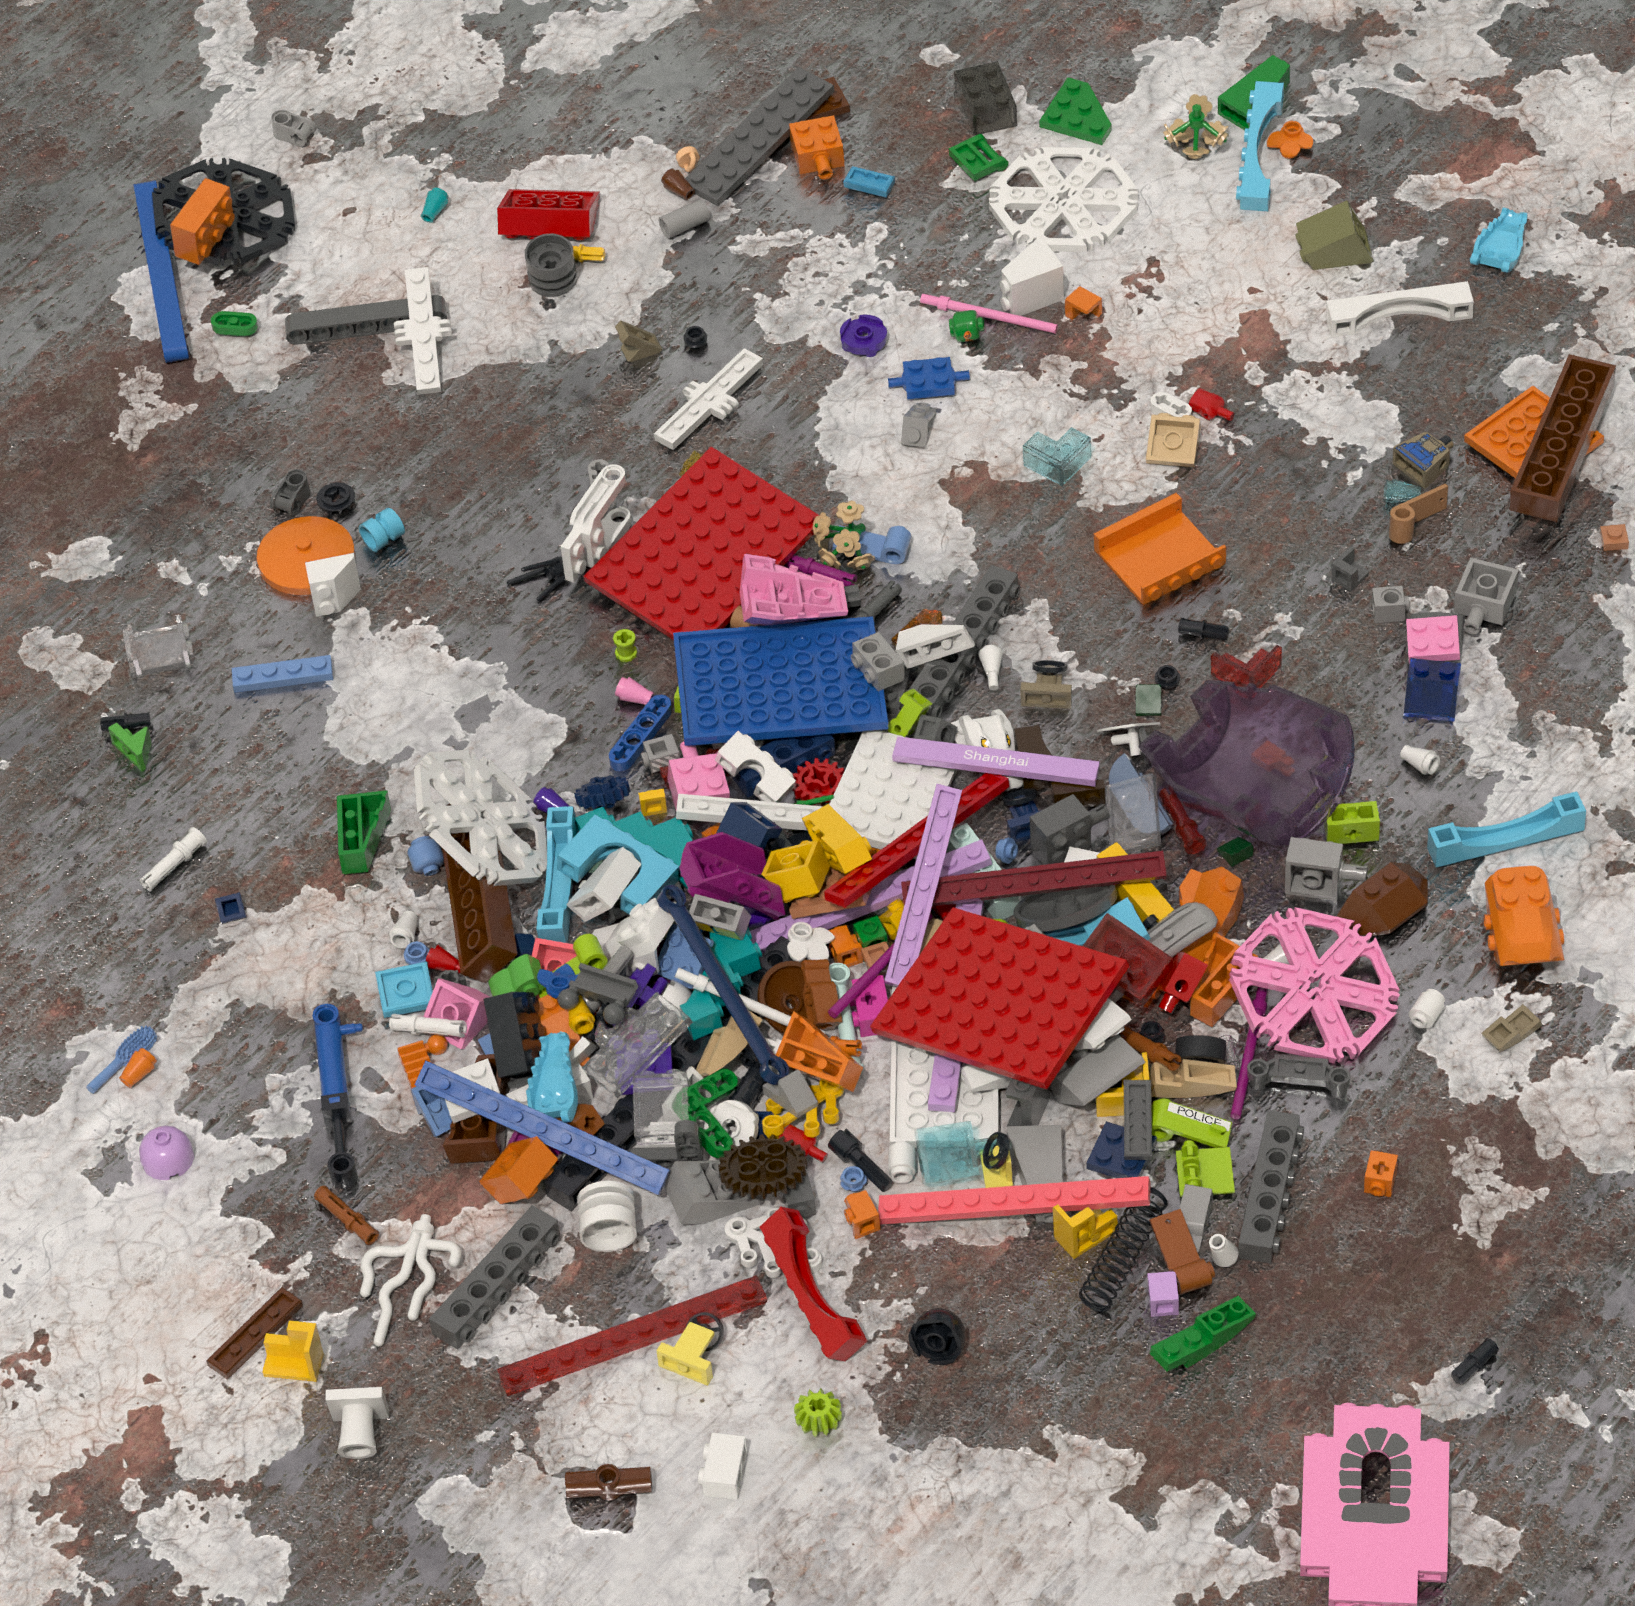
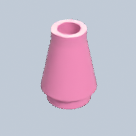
M622 677L617 685L615 696L620 697L621 701L646 705L654 696V692L649 691L630 677L627 679Z

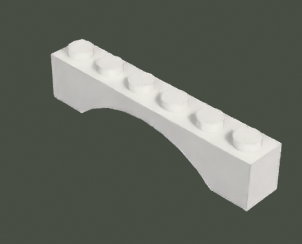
M1467 281L1326 301V319L1331 337L1333 338L1355 335L1374 321L1400 314L1429 315L1449 322L1472 319L1474 301Z

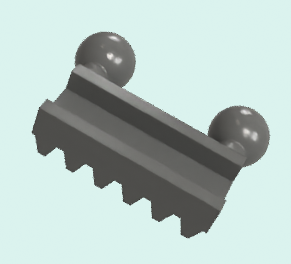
M580 963V973L576 980H571L568 984L569 988L562 990L558 995L557 1001L559 1006L565 1010H571L578 1005V996L580 994L586 999L590 996L594 1001L597 1002L599 999L605 1005L609 1002L610 1004L603 1011V1017L609 1024H619L624 1019V1011L638 988L636 980Z

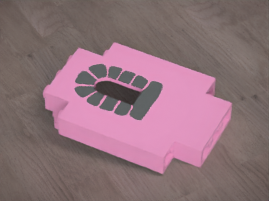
M1353 1403L1334 1405L1333 1437H1327V1435L1321 1433L1304 1436L1300 1576L1329 1577L1328 1606H1417L1418 1582L1446 1583L1449 1442H1443L1437 1438L1420 1441L1421 1409H1415L1409 1405H1402L1398 1408L1386 1407L1381 1404H1372L1369 1407L1357 1406ZM1371 1452L1383 1453L1390 1460V1504L1361 1503L1362 1460Z

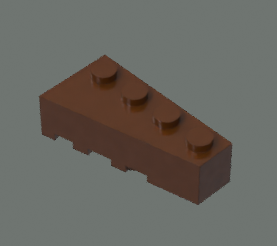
M494 1054L478 1055L475 1063L488 1058L500 1094L506 1096L510 1091L508 1081L511 1078L498 1077ZM477 1114L456 1123L452 1121L449 1137H446L443 1143V1148L450 1164L497 1160L504 1151L506 1126Z

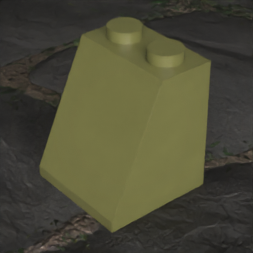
M1348 200L1296 223L1298 233L1295 236L1298 244L1302 247L1299 250L1303 262H1308L1313 270L1374 262L1366 228Z

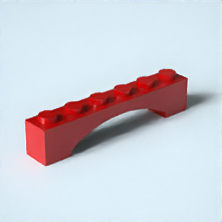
M781 1206L760 1226L764 1235V1241L771 1248L776 1258L777 1266L782 1269L787 1279L788 1287L794 1292L798 1300L800 1310L805 1313L810 1323L811 1331L817 1336L821 1344L823 1354L829 1359L846 1362L868 1341L856 1319L840 1316L821 1295L813 1279L807 1257L806 1235L810 1231L799 1210Z

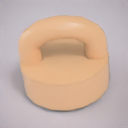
M692 146L684 147L676 154L679 166L684 168L686 172L693 171L700 159L697 149Z

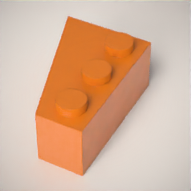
M793 1011L776 1056L782 1058L788 1064L790 1070H799L804 1075L854 1092L863 1067L810 1020Z

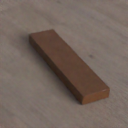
M281 1287L206 1360L207 1366L228 1380L264 1345L266 1333L275 1334L303 1307L302 1300Z

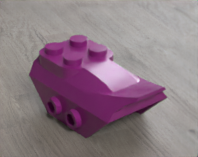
M724 832L686 843L679 868L691 896L694 897L695 894L752 908L768 915L774 920H779L780 916L785 915L780 886L755 876L762 874L766 865L763 848Z

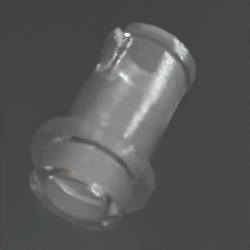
M1223 1035L1219 1038L1226 1040V1063L1224 1064L1235 1065L1236 1070L1241 1066L1236 1051L1237 1041L1231 1035Z

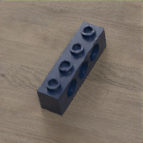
M831 734L778 738L759 748L762 752H768L774 758V762L777 765L788 769L792 774L797 773L798 766L805 768V761L813 764L815 758H818L819 762L835 755L834 738ZM745 768L739 771L735 777L732 776V779L748 798L754 795V790L761 781V776L756 770Z

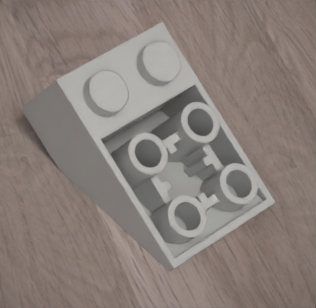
M720 1160L675 1161L664 1185L681 1224H706L763 1204L764 1199L761 1195H757L755 1199H752L751 1194L741 1197V1192L732 1194L731 1188L726 1189L725 1183H721L718 1164H720Z

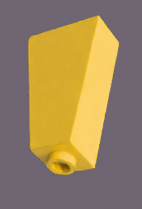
M1116 842L1096 855V858L1128 854ZM1150 881L1115 885L1118 897L1114 904L1128 897L1142 923L1152 914L1161 921L1174 910Z

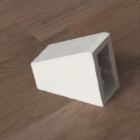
M624 847L610 853L569 900L567 906L584 922L611 909L641 866V863Z

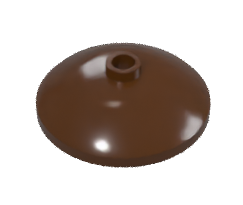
M785 961L770 968L759 983L758 1002L789 1016H792L793 1011L807 1018L803 998L805 982L803 971L801 970V962ZM786 1002L791 1004L792 1009L787 1007ZM763 1016L775 1030L782 1034L785 1033L787 1026Z

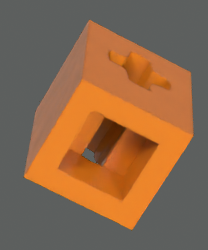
M1371 1150L1364 1179V1193H1370L1374 1196H1392L1397 1174L1398 1155Z

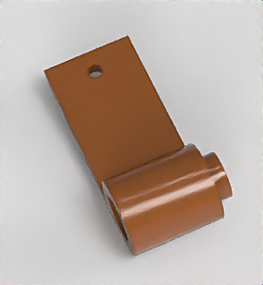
M1181 1209L1150 1219L1151 1227L1168 1271L1176 1273L1178 1294L1183 1295L1211 1285L1212 1278H1215L1214 1268L1211 1262L1206 1263L1203 1258L1200 1259Z

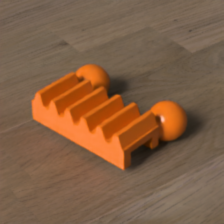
M432 1035L427 1043L421 1040L397 1048L399 1059L411 1089L416 1087L415 1083L425 1060L430 1062L427 1053L441 1055L447 1050L448 1042L444 1036Z

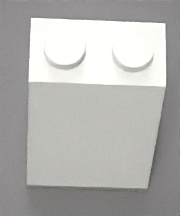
M1043 237L1037 238L1001 270L1002 280L999 284L1002 298H1000L1003 310L1008 311L1010 314L1022 316L1064 300L1063 265Z

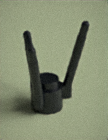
M562 556L522 567V572H531L507 581V584L511 585L545 573L549 580L554 579L555 581L536 598L537 601H541L559 584L566 581Z

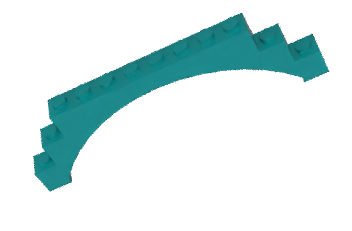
M604 807L575 817L578 832L594 815H597L602 819L610 821L613 826L621 831L628 832L642 844L651 846L655 852L663 857L672 859L673 863L678 866L681 864L682 853L686 843L693 841V834L689 825H684L681 819H676V817L653 826L651 820H646L640 811L615 821L613 815H608ZM679 868L678 880L688 889ZM748 927L743 941L710 932V939L714 941L711 949L736 991L741 994L740 987L743 986L741 977L761 969L759 958L762 957L760 947L757 942L752 943V936ZM703 971L702 975L708 977L706 972ZM694 989L687 1002L680 1005L683 1022L693 1040L723 1027L720 1017L724 1016L722 1006H725L721 997L705 990L701 992Z

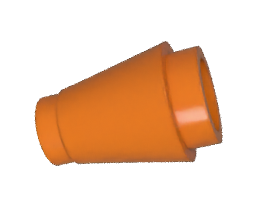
M140 1048L138 1052L134 1051L122 1075L119 1077L120 1081L131 1088L155 1069L156 1058L143 1048Z

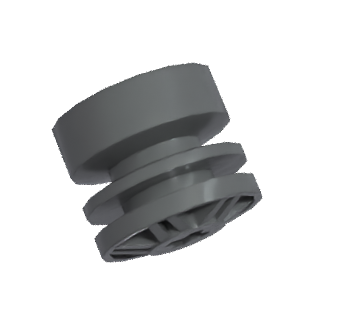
M543 234L535 237L527 244L525 248V263L528 282L533 291L539 295L554 297L565 294L574 287L577 281L573 246L568 239L562 235Z

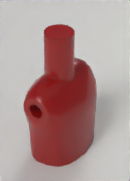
M1199 388L1189 401L1192 411L1200 414L1206 420H1212L1216 416H1220L1228 421H1232L1235 413L1224 408L1225 401L1222 397L1202 388Z
M791 1124L779 1136V1138L785 1136V1142L793 1139L794 1145L800 1144L801 1150H805L806 1157L810 1155L823 1163L828 1156V1153L815 1146L817 1143L816 1137H807L803 1130Z

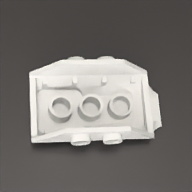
M653 898L643 905L637 904L631 910L630 917H627L620 923L594 930L592 934L597 937L608 962L622 945L628 947L634 953L628 962L625 977H631L636 968L641 970L647 963L656 968L652 975L654 976L659 973L657 946L661 940L666 939L671 925L676 924L670 913L661 909L657 899Z

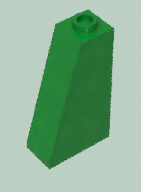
M1274 55L1218 96V115L1245 131V128L1250 127V123H1247V111L1252 109L1253 104H1249L1250 90H1255L1256 81L1284 83L1285 90L1290 83V65Z

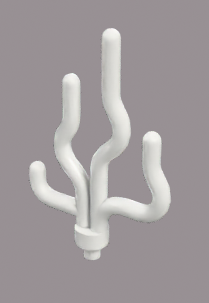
M422 1214L420 1220L413 1223L410 1237L405 1244L396 1247H373L364 1254L361 1260L363 1282L360 1295L366 1298L370 1296L374 1284L373 1260L377 1257L404 1256L400 1272L395 1277L389 1279L379 1292L378 1301L381 1306V1314L373 1342L377 1347L382 1346L385 1342L392 1316L393 1306L390 1294L395 1288L408 1280L415 1258L418 1267L425 1275V1279L416 1288L412 1296L408 1311V1319L411 1321H415L418 1318L423 1298L433 1288L436 1273L432 1265L427 1261L428 1250L448 1251L451 1253L449 1259L450 1266L457 1267L460 1264L461 1249L455 1242L432 1239L434 1226L430 1223L431 1216L427 1214Z

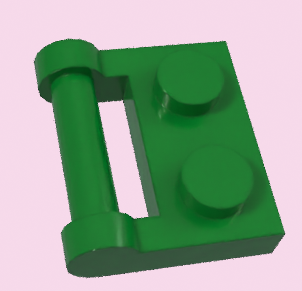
M978 134L949 148V156L973 181L996 170L1004 171L1009 164L1005 157L1000 156L987 143V139L982 134ZM978 149H981L991 159V161H988L987 158Z

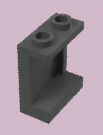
M1011 1078L1006 1090V1097L1018 1101L1007 1126L1039 1125L1050 1099V1086L1048 1089H1043Z

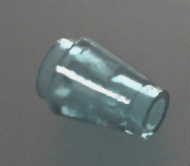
M1392 479V481L1386 480L1383 499L1389 500V503L1406 502L1419 496L1421 487L1396 479Z

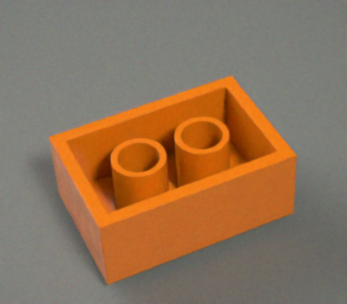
M205 178L172 221L170 226L176 257L200 265L204 258L210 255L212 247L221 240L224 231L234 221L235 215L232 209L229 186Z

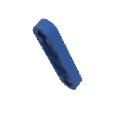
M666 695L653 696L610 750L609 762L613 770L619 772L628 770L640 756V753L643 752V742L653 739L672 713L669 697ZM645 721H651L654 723L651 727L648 728L641 726V724ZM632 738L641 740L636 745L627 743Z

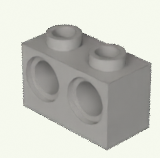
M879 632L852 643L853 654H851V661L854 667L862 671L866 681L869 684L872 683L877 691L904 681V661Z

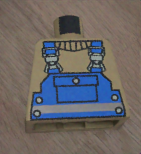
M1423 432L1393 447V465L1426 489L1448 468L1450 449L1454 446L1453 441L1447 435L1437 440L1428 432Z

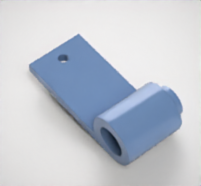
M903 526L889 528L886 536L865 531L861 533L860 540L858 541L861 543L862 555L871 553L877 561L901 564L904 562L908 551L911 533ZM833 543L832 550H835L837 545Z

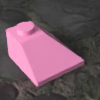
M440 978L436 982L423 1017L464 1020L467 1023V1032L464 1033L465 1036L463 1038L442 1035L450 1044L464 1049L487 1024L483 999L490 996L475 988Z

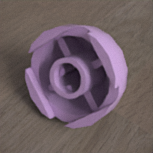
M164 1125L150 1130L142 1139L139 1147L141 1165L146 1174L154 1179L170 1180V1176L176 1174L181 1176L191 1167L194 1160L192 1143L183 1131L174 1126Z

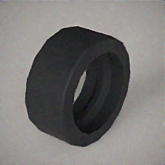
M1204 1035L1182 1036L1176 1039L1175 1054L1181 1057V1062L1183 1059L1224 1064L1226 1063V1040Z

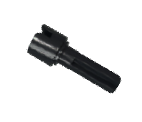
M847 1128L844 1131L839 1130L832 1136L828 1143V1148L843 1162H851L854 1166L859 1167L863 1174L882 1192L887 1191L892 1186V1179L862 1151V1143Z

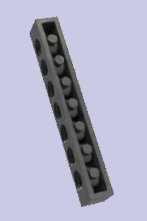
M994 565L989 567L952 623V625H964L975 646L927 662L909 690L915 689L933 703L926 713L927 716L940 717L942 708L946 702H950L954 689L963 682L965 672L974 665L976 655L986 646L987 638L996 631L998 621L1007 614L1011 601L1018 597L1021 587L1018 585L1017 573Z

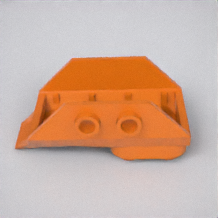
M1537 866L1510 867L1497 870L1485 882L1487 914L1483 916L1484 928L1490 931V935L1487 937L1489 951H1494L1495 961L1500 966L1565 960L1562 950L1564 933L1563 929H1558L1557 925L1560 924L1559 909L1553 906L1548 877L1544 871Z

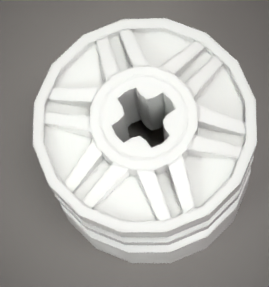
M599 1181L587 1185L579 1192L577 1196L580 1218L579 1234L580 1241L585 1247L594 1251L611 1252L624 1249L635 1241L637 1237L633 1190L628 1185L616 1181Z

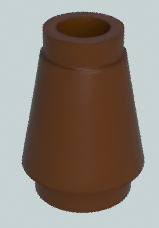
M671 168L662 176L661 182L664 184L665 189L685 200L693 197L695 189L692 188L679 170Z

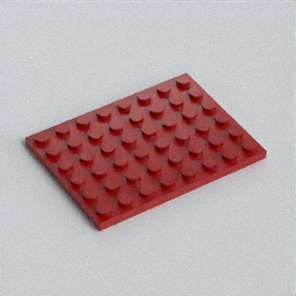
M710 447L584 575V581L672 640H674L673 633L723 629L731 621L734 610L741 606L740 584L744 554L769 557L776 560L775 564L784 566L814 535L813 523L816 516L820 515L715 448Z
M952 907L870 1025V1028L874 1034L1043 1089H1048L1129 968V964L1126 959Z

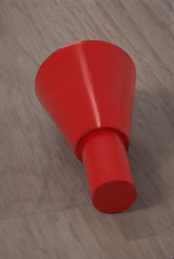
M437 945L429 950L426 956L428 969L440 971L458 970L459 974H461L459 960L443 947Z

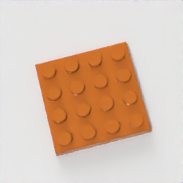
M1531 386L1464 435V442L1516 479L1550 397L1535 386ZM1597 430L1594 433L1586 455L1604 443V435Z

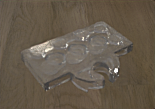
M657 992L638 1011L627 1007L624 1011V1019L614 1027L608 1029L601 1021L597 1025L595 1041L600 1049L582 1069L616 1098H619L693 1023L688 1015Z

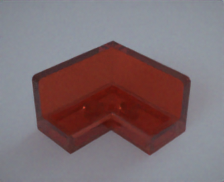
M1276 645L1270 652L1261 648L1247 663L1228 653L1221 656L1214 652L1211 655V675L1251 697L1282 666V647Z

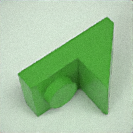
M118 723L108 727L112 744L141 772L144 771L151 748V737L148 727H144L134 735L127 728L123 729Z

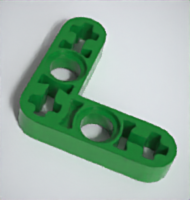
M720 1069L680 1091L672 1103V1109L680 1120L695 1122L696 1120H703L708 1124V1129L699 1127L702 1146L712 1157L719 1159L724 1157L725 1150H731L730 1145H733V1140L707 1108L729 1096L737 1086V1076L729 1069ZM720 1081H722V1082H725V1081L728 1082V1084H727V1083H723L722 1085L719 1086V1088L717 1087V1085H718V1083H719ZM699 1089L708 1090L711 1097H703L699 1093Z

